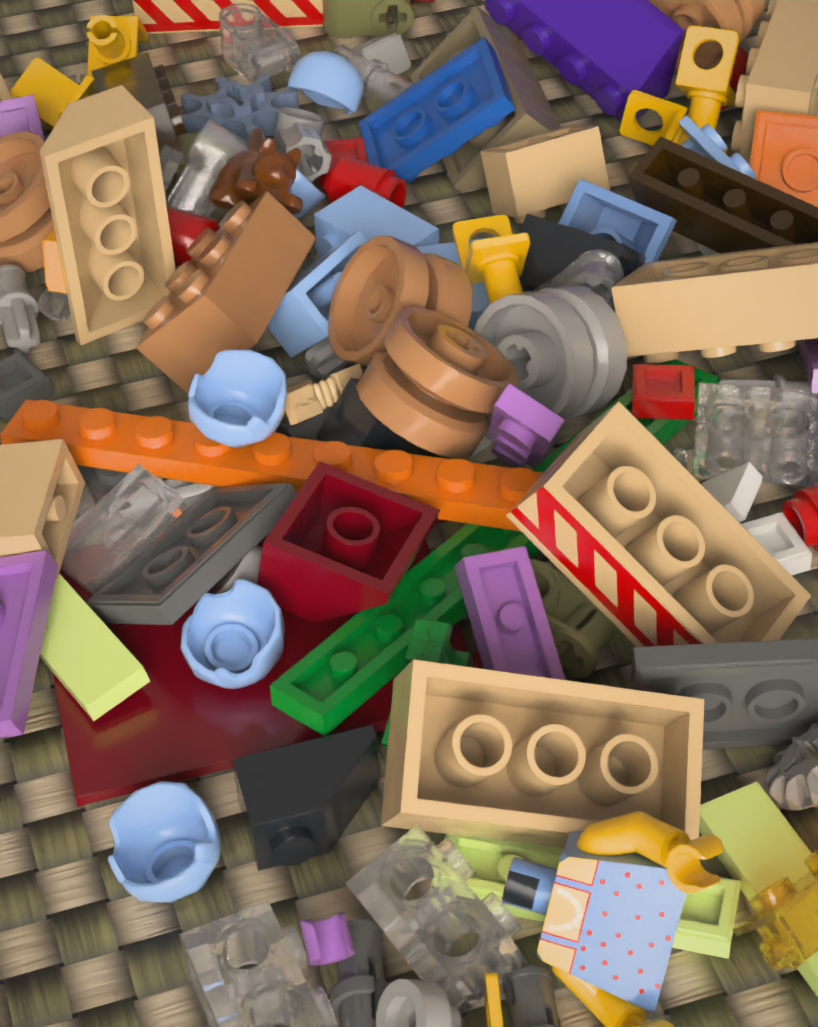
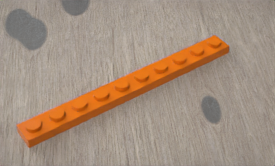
M26 399L0 434L2 445L64 439L76 465L153 477L162 476V478L220 487L286 483L292 484L298 493L320 461L439 509L438 519L514 531L520 530L506 517V514L543 474V472H536L522 467L508 468L473 463L458 458L444 459L409 454L401 450H381L347 445L339 441L324 442L289 437L281 433H273L263 441L234 448L207 439L190 422L169 420L162 416L148 417L113 412L105 408L92 409L56 404L48 400L35 401Z

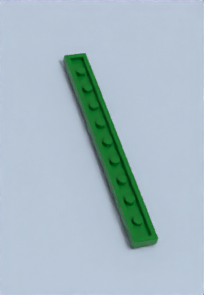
M676 359L661 364L691 366ZM694 367V418L715 400L717 384L720 381V377ZM632 388L537 465L533 471L544 473L582 430L618 401L632 414ZM636 418L662 445L691 421L682 419ZM474 524L464 525L403 576L387 604L358 612L270 685L272 706L325 737L409 664L405 657L416 619L445 622L453 627L468 614L455 570V565L463 557L526 546L529 559H531L540 550L520 531Z

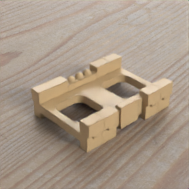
M355 364L335 372L326 381L321 380L319 384H313L310 378L287 387L283 419L288 417L290 425L297 424L323 413L322 410L326 409V407L333 406L350 378L360 379L363 372L360 364Z

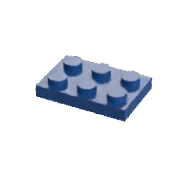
M483 37L361 120L359 126L368 162L393 170L398 178L404 179L406 184H408L419 173L443 157L457 152L470 139L487 128L498 125L505 116L516 110L496 50Z

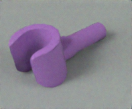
M345 912L337 913L330 918L319 921H312L311 919L300 921L301 936L305 942L310 965L331 964L347 959L355 954Z

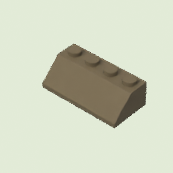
M478 6L473 8L410 76L413 85L483 37L496 50L516 110L505 116L498 125L487 128L464 143L454 154L442 158L453 187L460 192L488 188L480 151L561 128L518 37L503 25L498 24Z

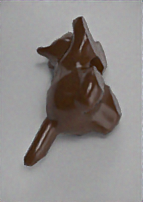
M261 128L253 129L248 138V150H243L224 162L219 171L218 179L209 189V202L222 209H232L242 200L249 206L268 191L291 214H299L303 209V201L292 194L291 186L296 178V169L301 159V150L293 148L287 153H282L278 150L273 138H266Z

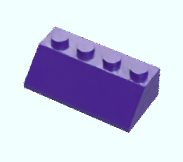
M486 0L485 9L498 24L508 27L524 41L531 52L545 58L560 71L568 83L577 85L596 101L604 113L614 116L620 122H622L627 99L632 90H638L661 99L668 95L685 30L648 0ZM645 108L637 111L636 120L650 109Z

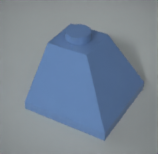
M579 179L559 224L625 244L645 256V264L646 262L658 261L677 220L595 184ZM616 283L596 293L604 298L614 313L615 307L611 287Z

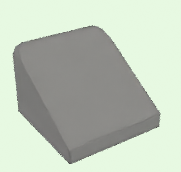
M396 33L372 38L340 53V55L357 67L363 79L372 84H380L409 70L411 67L401 35Z

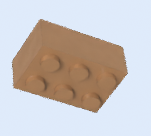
M268 191L249 206L243 200L237 203L222 219L219 225L221 228L218 231L214 232L207 228L197 236L186 251L192 257L191 260L183 263L165 284L170 294L168 297L164 296L143 319V323L148 326V329L136 346V349L187 394L189 393L194 375L196 373L201 374V376L204 375L211 367L218 352L224 350H249L258 343L316 240V237Z

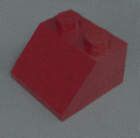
M319 461L263 542L257 584L269 589L282 610L315 624L385 605L390 600L437 522L440 510Z

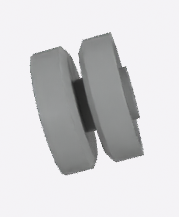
M561 285L544 288L537 292L526 291L509 294L490 303L476 322L474 331L499 349L513 364L519 376L516 388L564 420L585 416L605 408L620 390L627 369V342L619 318L603 297L584 286Z

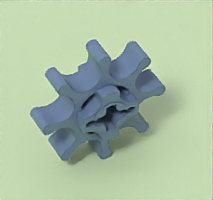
M268 74L259 75L257 80L250 85L239 84L236 80L227 82V78L221 76L215 79L217 92L214 94L197 96L185 93L181 95L184 113L181 115L187 133L201 132L211 128L229 129L235 134L236 148H239L240 151L248 150V138L255 128H261L265 137L274 136L280 108L291 107L300 109L297 89L289 87L281 91L272 92L270 75ZM215 143V144H214V149L216 150L217 147H218V144Z

